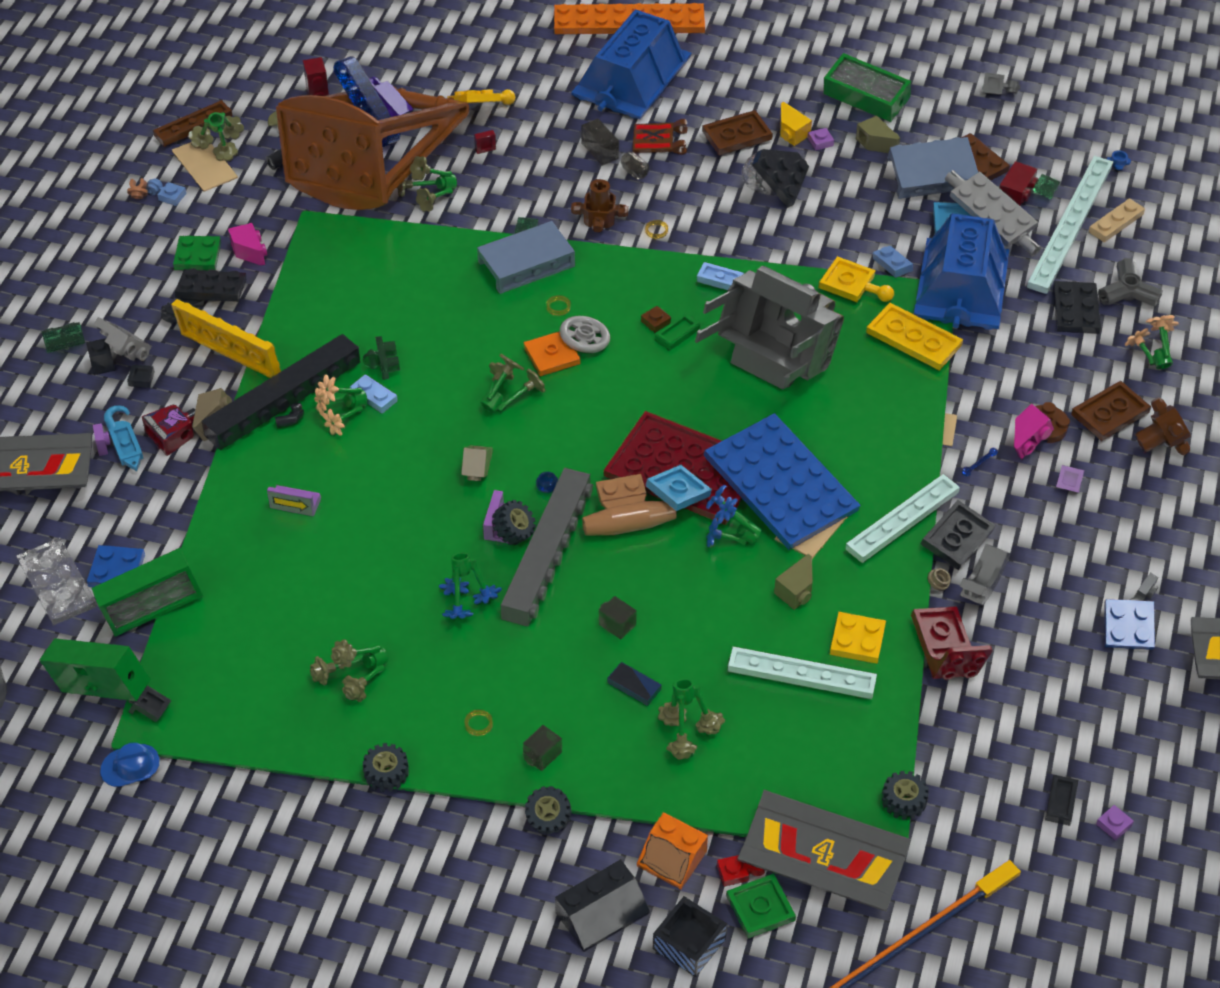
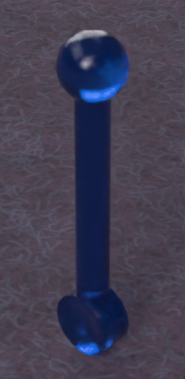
M994 447L990 448L989 453L973 465L964 467L962 474L970 476L973 469L989 457L996 456L998 450Z

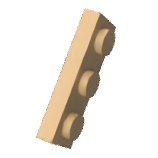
M1129 198L1092 224L1089 228V233L1105 243L1143 216L1145 208Z

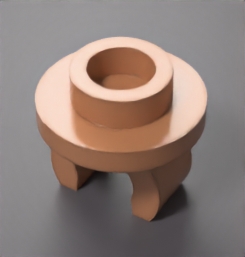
M143 178L140 179L138 186H136L134 179H130L129 185L131 188L127 189V193L131 195V198L143 199V196L148 195L146 190L147 182Z

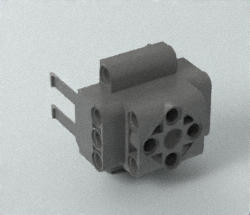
M765 266L757 269L756 273L749 270L745 274L733 279L728 292L711 301H706L703 310L704 314L724 304L718 322L703 330H698L695 342L698 343L718 332L719 336L735 343L730 363L783 390L790 387L799 376L809 380L828 368L844 321V316L834 312V300L816 292L810 284L802 285ZM794 312L801 315V321L795 317Z

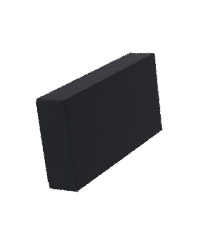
M1053 775L1045 817L1046 821L1071 825L1079 780Z

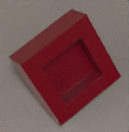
M493 130L474 134L475 151L477 154L496 150V135Z

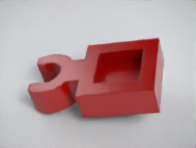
M739 855L717 860V867L724 887L748 882L749 874L762 876L765 874V870L738 861Z

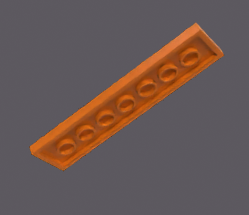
M704 3L554 5L555 34H615L636 9L669 20L674 33H705Z

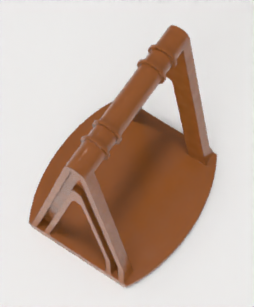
M394 87L412 108L420 110L377 120L370 115L373 108L364 100L368 94L363 88L327 96L303 95L283 100L276 106L285 182L301 192L339 208L366 210L383 206L388 203L393 191L411 174L410 166L416 156L427 157L468 116L469 104L454 100L452 97L445 98L442 95L436 97ZM432 125V129L385 175L382 139L389 135Z

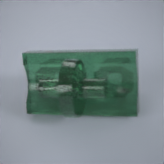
M73 322L41 331L47 353L61 349L66 351L69 350V347L85 344L80 322Z
M382 336L375 337L377 352L372 349L368 350L363 356V363L371 369H376L380 365L382 379L385 380L389 379V372L400 370L398 356H394L397 355L395 341L383 342Z

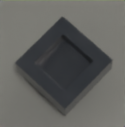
M132 365L127 379L128 386L150 388L155 373L154 366Z

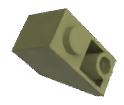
M878 116L857 124L856 140L867 150L889 153L890 147L900 144L899 135L890 129Z

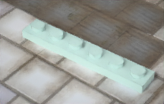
M942 474L846 543V550L863 563L957 495L960 487Z
M733 647L728 665L729 672L868 699L873 698L877 674L738 647Z

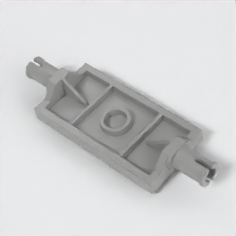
M954 170L946 175L945 181L955 188L951 191L950 197L971 216L994 219L1002 243L1005 246L1009 247L1013 243L1017 246L1020 245L1032 257L1040 251L1041 246L1029 237L1030 231L1037 227L1038 222L985 175L978 172L968 180L962 179Z

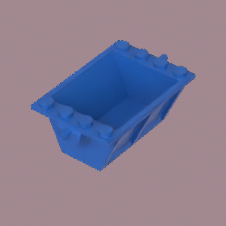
M635 9L594 57L579 84L571 92V95L578 97L582 101L586 100L595 103L599 111L606 107L616 113L629 115L633 119H641L688 61L692 53L680 48L669 20Z
M952 213L933 238H927L914 315L924 320H938L945 324L952 322L954 328H958L959 324H962L966 327L979 326L987 330L999 329L1010 249L1004 248L994 219Z

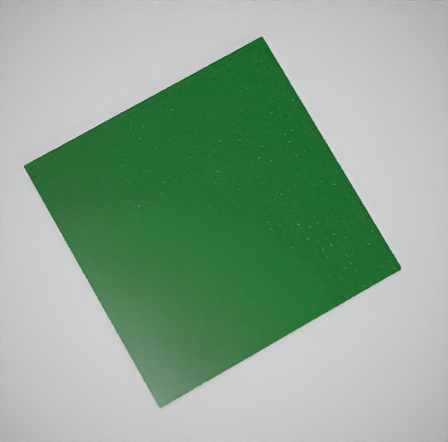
M302 211L257 338L272 343L280 364V370L283 371L334 338L344 334L359 347L360 363L336 378L334 386L350 388L352 384L366 374L396 394L397 402L384 413H380L369 404H366V406L362 407V412H357L342 421L345 427L340 428L342 431L341 436L336 432L334 435H331L330 427L324 426L326 420L316 410L317 402L314 400L316 397L314 391L303 400L297 402L302 404L304 415L295 425L277 428L275 417L288 415L291 412V407H289L287 410L271 418L268 422L252 430L249 434L239 438L233 444L228 445L222 450L217 448L181 547L203 596L156 618L140 662L151 678L148 686L170 699L171 702L156 723L135 710L133 715L130 714L129 710L132 704L127 700L111 743L112 749L115 751L121 749L126 744L139 743L152 746L157 751L159 757L368 785L363 772L365 754L368 755L370 748L374 750L375 745L379 744L382 747L383 743H387V746L395 744L396 749L398 747L402 748L408 759L409 775L406 777V782L404 784L401 783V787L398 790L525 807V803L528 801L527 798L533 794L534 790H539L543 786H553L556 789H560L567 796L571 805V813L655 825L664 812L699 831L747 837L764 790L909 838L910 817L902 820V816L895 818L893 817V812L889 814L887 807L884 808L882 805V791L886 779L892 777V774L895 772L899 775L900 771H904L905 774L911 771L914 776L924 651L911 613L913 609L929 607L930 584L928 582V574L932 571L933 553L920 543L935 526L937 509L863 563L846 550V543L940 477L950 359L939 371L866 333L867 326L889 303L914 314L920 279L895 278L894 276L875 274L871 284L879 287L883 285L891 286L894 290L892 300L883 302L876 294L865 291L858 302L819 288V282L828 270L824 268L567 240L575 251V267L500 294L496 289V279L485 264L480 265L478 262L477 247L513 235L511 233ZM706 262L744 274L749 270L756 273L757 269L765 266L802 285L810 284L816 292L835 301L834 312L844 316V321L828 368L809 380L799 376L790 387L783 390L730 363L735 343L719 336L718 332L698 343L695 342L696 332L669 351L655 340L656 333L641 322V315L658 306L671 317V323L684 313L700 324V330L718 322L724 304L704 314L705 303L728 292V290L697 282V275L703 263ZM794 312L795 317L801 321V315ZM573 316L591 317L606 326L610 333V342L605 349L595 353H584L575 350L580 357L579 365L540 376L524 349V342L559 332L561 324ZM926 320L952 334V322L945 324L938 320ZM572 326L569 328V330L575 331L576 329ZM595 333V337H602L600 333ZM500 354L525 368L524 370L513 368V380L507 379L502 382L497 390L503 396L502 403L523 388L524 384L529 381L527 369L534 371L544 383V393L534 387L508 404L502 412L496 410L495 413H491L480 403L493 383L494 375L490 372L489 364L491 362L506 364L499 356ZM246 366L234 400L270 378ZM336 392L334 396H345L347 393ZM344 401L330 402L329 405H326L327 410L324 413L328 414V410L331 409L334 416L336 414L341 416L352 410V408L347 407ZM645 411L722 441L775 413L860 504L859 511L844 520L824 544L823 548L812 559V596L805 605L801 604L794 610L774 594L775 579L805 557V555L794 549L788 550L783 543L775 540L776 535L743 499L736 511L761 528L760 535L753 544L746 542L745 545H742L739 542L720 537V539L714 538L713 546L707 547L706 536L710 532L709 526L713 520L684 508L676 511V519L649 529L617 535H585L582 517L605 509L601 506L596 482L610 480V478L604 476L605 467ZM470 445L493 448L488 475L481 477V481L467 480L466 475H461L464 448ZM568 468L590 474V484H593L592 494L590 498L586 497L584 512L577 517L578 524L576 530L570 533V543L562 551L563 557L560 565L555 566L554 579L552 583L548 582L546 597L543 601L540 600L538 604L539 611L535 619L532 618L529 627L502 620L501 603L533 535L518 545L484 540L483 524L494 490L503 491L504 503L516 500L517 502H523V506L527 505V510L533 513L531 515L535 518L533 524L537 528L563 469ZM276 485L320 493L321 500L315 515L310 516L270 508L268 487L276 488ZM646 493L645 501H663ZM730 518L726 525L718 524L717 529L722 530V533L739 537L737 529L740 523ZM465 552L470 555V559H476L477 568L485 585L489 588L495 585L496 588L501 587L502 590L497 593V598H489L487 604H484L483 601L474 604L476 599L473 596L481 593V587L471 569L469 575L460 577L461 582H469V586L466 587L469 593H460V605H462V610H471L473 616L464 619L459 617L455 619L443 617L442 613H445V610L453 611L455 596L453 592L450 595H444L445 590L440 589L439 585L446 584L445 578L452 579L451 556L456 553ZM839 612L886 620L878 664L830 655ZM346 639L348 644H351L352 648L356 650L380 645L387 652L388 663L383 665L385 670L377 673L367 682L364 690L366 698L361 702L356 699L348 700L345 697V694L342 692L344 687L342 680L348 675L357 679L360 677L364 678L374 670L365 667L363 661L352 664L351 667H345L344 669L338 668L335 672L329 673L327 685L312 679L310 665L314 664L316 656L322 658L326 664L334 663L331 655L336 641L341 642ZM733 647L877 674L873 698L868 699L729 672L728 665ZM621 662L662 685L661 691L648 706L607 683V678ZM682 678L690 679L694 685H699L700 694L707 709L714 713H722L725 719L717 734L699 733L696 723L702 716V710L696 697L692 703L684 705L686 709L684 733L687 734V740L697 746L695 752L691 753L688 759H677L673 757L671 751L666 750L669 743L677 740L679 726L665 725L663 721L658 719L660 714L658 711L659 707L664 706L665 703L672 702V684Z

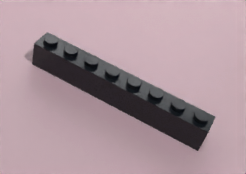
M344 334L339 335L203 419L201 422L204 436L219 450L233 444L239 438L249 434L255 428L287 410L291 404L303 400L306 396L313 393L316 388H320L318 382H323L325 375H328L330 380L332 377L338 378L341 374L354 368L360 363L359 347Z

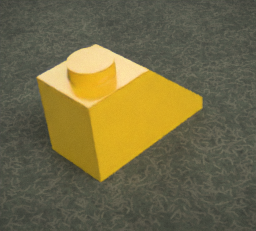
M782 102L780 109V137L796 146L808 138V132H811L812 120L787 103Z

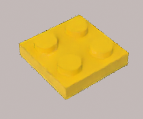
M839 612L830 655L878 664L886 620Z

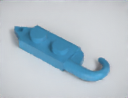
M112 406L104 414V421L121 465H126L137 471L140 461L144 458L131 424L127 421L114 422L112 417L116 412L122 411L129 415L130 411L124 406Z

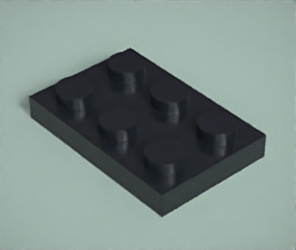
M194 268L184 269L175 289V298L238 302L247 280L246 273L238 271H205Z
M1054 281L1053 293L1057 332L1100 334L1101 323L1097 284Z
M957 500L927 533L920 544L959 571L992 533L996 525Z

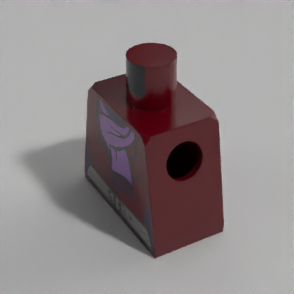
M172 404L143 415L144 431L162 452L168 456L193 438L192 423L194 421L195 409L192 408L183 413L177 405Z

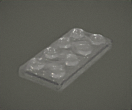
M61 538L17 555V560L53 626L97 607L95 598Z

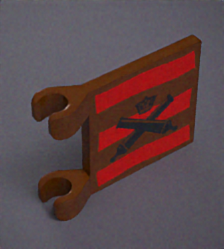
M680 119L674 123L634 124L633 153L674 152L680 155L686 154V141L678 140L673 143V132L687 133V120Z

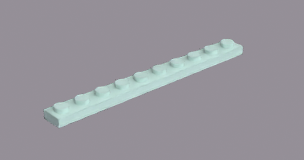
M1097 156L1093 157L1031 275L1027 288L1045 294L1048 293L1112 168L1113 161Z

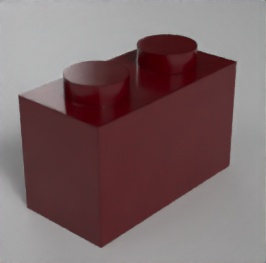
M322 57L303 60L307 94L316 96L329 95L327 73Z
M1015 161L1001 182L999 189L1021 206L1024 201H1028L1031 189H1035L1038 184L1039 178L1036 177L1038 169Z

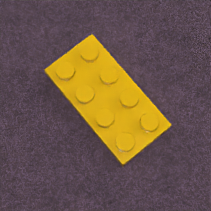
M889 303L866 329L867 334L939 371L963 343V339L892 303Z

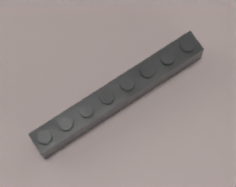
M568 468L563 469L501 603L502 620L529 627L532 618L535 619L539 611L538 604L540 600L543 601L546 597L548 582L552 583L554 579L555 566L560 565L563 557L562 551L570 543V533L576 530L578 524L577 517L584 512L586 497L590 498L592 494L593 484H590V474Z

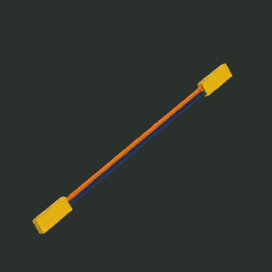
M1008 860L977 881L975 889L829 988L850 987L982 896L988 898L1020 876L1021 871L1011 860Z

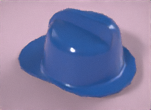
M129 743L121 749L111 752L103 760L100 774L103 781L110 786H125L150 778L156 773L160 758L152 746Z

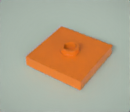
M560 331L524 342V349L540 376L580 364V357L577 352L564 343L560 336Z

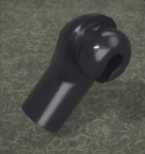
M293 403L290 406L291 412L288 415L275 417L277 428L295 425L304 415L302 404Z

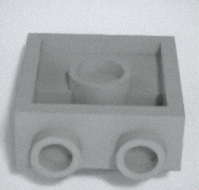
M97 317L94 325L101 329L99 333L107 337L105 342L112 346L110 350L121 356L124 355L133 361L135 358L144 361L148 357L152 347L150 344L126 329Z

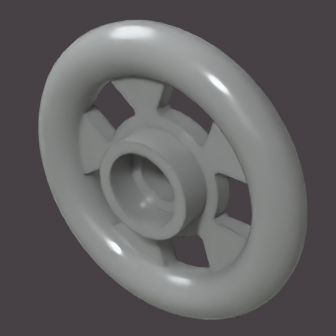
M573 316L566 319L560 326V336L564 343L579 352H599L605 349L610 342V333L606 326L591 317ZM572 326L576 329L575 331L569 330V328ZM595 333H600L602 337H595Z

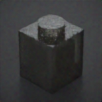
M614 596L611 600L601 605L599 609V625L619 639H622L636 626L637 611Z
M544 725L523 743L524 760L530 766H535L541 771L562 753V738Z

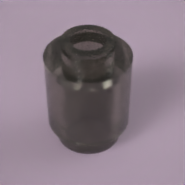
M627 152L622 156V168L632 177L639 180L647 176L649 164L637 153Z

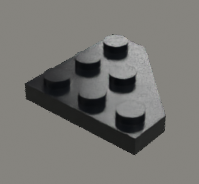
M768 149L758 151L751 165L787 208L793 206L809 169L806 160L798 152Z

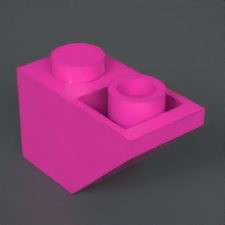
M252 223L229 228L230 243L235 256L261 266L265 265L264 256H267L265 244L260 243L262 239L259 230L255 231Z
M1030 404L1015 418L1014 447L1018 457L1021 459L1031 454L1035 447L1042 440L1047 439L1054 430L1051 420L1033 404Z

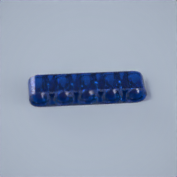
M350 56L334 63V73L354 106L367 112L377 120L391 117L355 57ZM397 133L383 138L382 147L399 141L401 134Z

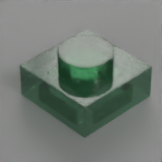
M1041 174L1033 192L1052 199L1059 187L1060 181Z
M518 217L515 234L539 226L538 219Z

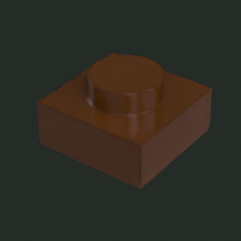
M656 306L641 315V322L656 333L671 323V317Z

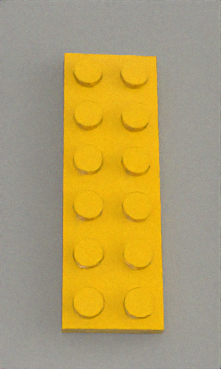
M176 299L171 304L183 336L269 378L281 372L275 348L269 341L257 338L254 334L247 333L235 325L232 326L221 318L209 315L206 311L199 310L189 303Z

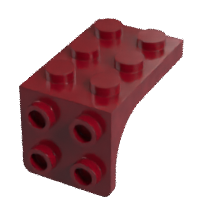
M958 608L913 609L911 617L933 679L943 678L947 680L954 677L972 678L977 676L993 650L990 645L971 646Z

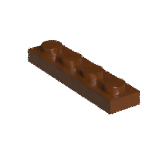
M223 100L153 130L154 137L165 147L188 137L189 132L193 131L195 126L203 128L204 119H208L210 114L224 112L225 117H232V110Z

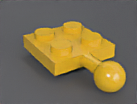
M508 89L502 93H493V90L456 91L454 96H447V98L452 97L454 100L466 103L502 102L505 105L513 104L516 98L515 93Z
M838 256L819 282L820 289L858 302L865 291L876 294L883 302H888L894 297V290L891 286L883 285L879 287L871 284L875 277V270Z

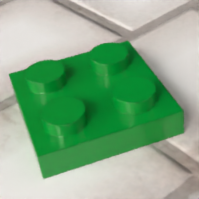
M179 236L173 262L174 270L191 268L205 271L216 270L221 237Z
M774 874L726 891V897L748 939L796 921V914Z

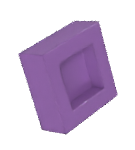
M827 128L808 132V140L815 151L834 146V139Z
M102 423L93 425L99 456L107 455V445H111L108 431H103Z
M1062 465L1056 487L1079 493L1085 470Z
M1113 805L1098 818L1096 825L1116 841L1132 827L1134 821L1117 806Z

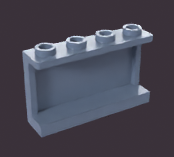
M955 137L942 141L934 140L927 143L917 142L904 146L896 145L890 147L887 157L889 162L892 161L897 178L898 199L951 192L955 188L945 181V177L952 170L964 180H968L978 173L968 137Z
M553 221L477 247L478 262L480 265L485 264L496 279V289L500 294L575 267V251Z

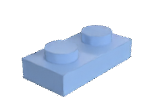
M704 262L697 275V282L728 290L732 285L733 279L744 273Z
M366 374L350 386L352 389L362 388L367 395V404L380 413H384L397 402L396 394Z

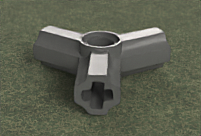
M1124 258L1117 262L1116 267L1119 281L1100 288L1098 291L1100 302L1104 306L1120 300L1132 301L1137 299L1156 307L1163 293V290L1141 282L1140 276L1137 275L1136 263L1131 258Z

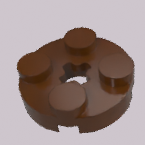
M1051 402L1035 406L1051 420L1054 428L1051 435L1045 439L1048 440L1047 443H1055L1062 440L1066 436L1070 424V419L1065 412Z

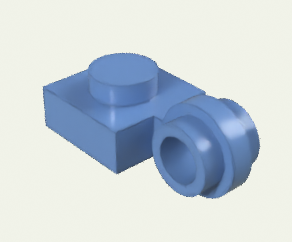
M156 178L150 179L147 182L146 190L150 195L157 194L159 201L177 206L187 194L185 187L170 182L164 187L162 182Z

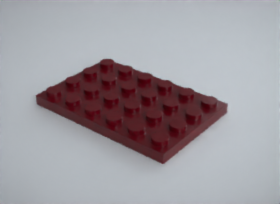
M647 411L640 417L604 469V476L610 479L641 474L646 493L661 499L646 487L647 479L682 465L712 489L710 497L689 505L684 509L712 520L716 518L715 514L720 511L719 505L714 502L709 509L706 508V505L721 486L726 485L721 493L725 502L728 497H731L732 500L738 499L733 506L737 508L742 501L739 494L704 457L706 449L722 440ZM724 518V520L721 523L726 525L728 521H726Z

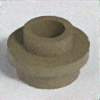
M933 569L928 574V582L934 589L944 591L949 587L951 577L945 569Z

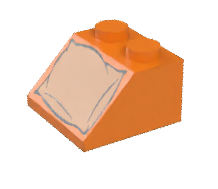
M663 812L649 833L638 859L637 867L682 889L707 853L708 835Z

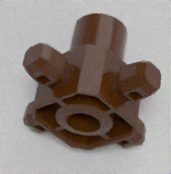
M596 179L590 183V192L585 194L584 203L574 202L571 204V213L576 215L584 214V224L592 227L594 232H601L604 228L612 227L615 223V216L626 217L629 212V206L623 204L616 205V196L610 192L609 182L603 179Z
M1160 397L1152 400L1151 406L1154 412H1157L1151 415L1153 424L1134 434L1142 450L1147 453L1165 442L1171 448L1174 446L1181 455L1190 452V446L1186 439L1191 437V434L1176 408L1171 405L1167 406Z

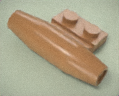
M641 474L596 482L601 506L605 509L582 517V524L586 536L617 535L649 529L676 519V511L664 501H645L646 490Z

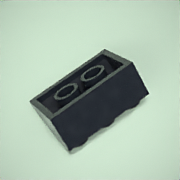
M621 859L555 897V913L584 952L650 913L636 878Z

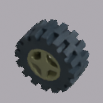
M508 501L496 509L492 515L494 518L492 524L495 525L493 527L494 531L498 532L497 536L499 538H503V542L506 543L508 541L509 545H518L531 537L535 532L536 525L533 524L535 518L531 516L533 513L528 511V506H523L521 501Z
M383 743L382 747L378 744L374 746V750L370 748L368 755L365 754L363 761V772L369 786L372 784V788L375 790L380 788L381 792H384L385 789L393 791V787L400 788L401 783L404 784L406 777L409 775L406 753L400 747L396 749L395 744L387 746V743Z
M900 771L899 775L895 772L892 774V777L886 779L882 791V805L884 808L887 807L889 814L894 813L893 817L898 818V816H902V820L910 817L911 820L915 819V815L919 817L922 811L926 809L929 788L926 786L924 779L920 780V775L916 774V776H913L911 771L908 774Z
M543 786L539 790H534L533 794L527 798L525 814L533 829L539 833H547L549 835L554 832L558 833L560 832L559 830L567 826L566 824L571 818V805L567 796L560 789H556L553 786Z

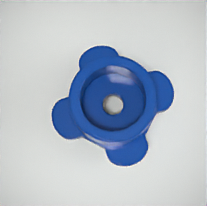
M1120 150L1114 151L1112 156L1107 158V160L1113 161L1112 166L1118 170L1131 163L1127 153Z

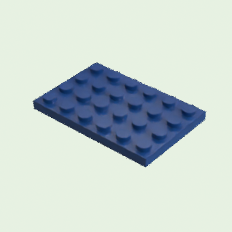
M775 413L706 449L704 452V457L788 550L859 511L860 504Z

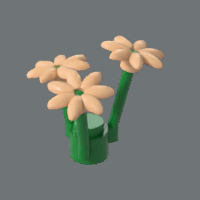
M1163 315L1160 318L1154 317L1146 320V323H1151L1153 326L1151 331L1159 330L1162 348L1156 349L1153 356L1144 344L1145 340L1143 337L1150 334L1148 328L1143 329L1141 332L1136 331L1135 336H1129L1125 346L1130 345L1132 347L1137 344L1147 356L1150 365H1155L1158 370L1168 368L1173 365L1168 332L1174 331L1173 326H1177L1179 323L1173 321L1175 318L1173 315Z
M325 375L323 382H318L320 388L315 389L316 397L314 400L317 402L316 410L326 420L324 426L330 427L331 435H334L336 432L341 436L342 431L340 428L345 427L342 421L357 412L363 411L362 407L367 404V395L362 388H338L334 386L336 378L332 377L329 380L328 375ZM336 392L347 393L345 396H334ZM344 401L347 407L352 408V410L341 416L339 414L334 416L331 409L328 410V414L324 413L327 410L326 405H329L330 402Z

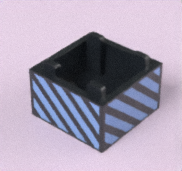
M683 896L653 933V950L694 977H697L726 940L727 923Z

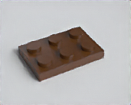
M756 110L702 125L703 134L718 155L763 143L773 138V133Z
M969 133L961 137H968L977 170L990 181L1009 171L1010 165L973 134Z
M1120 380L1072 408L1071 415L1103 441L1150 413L1151 406Z

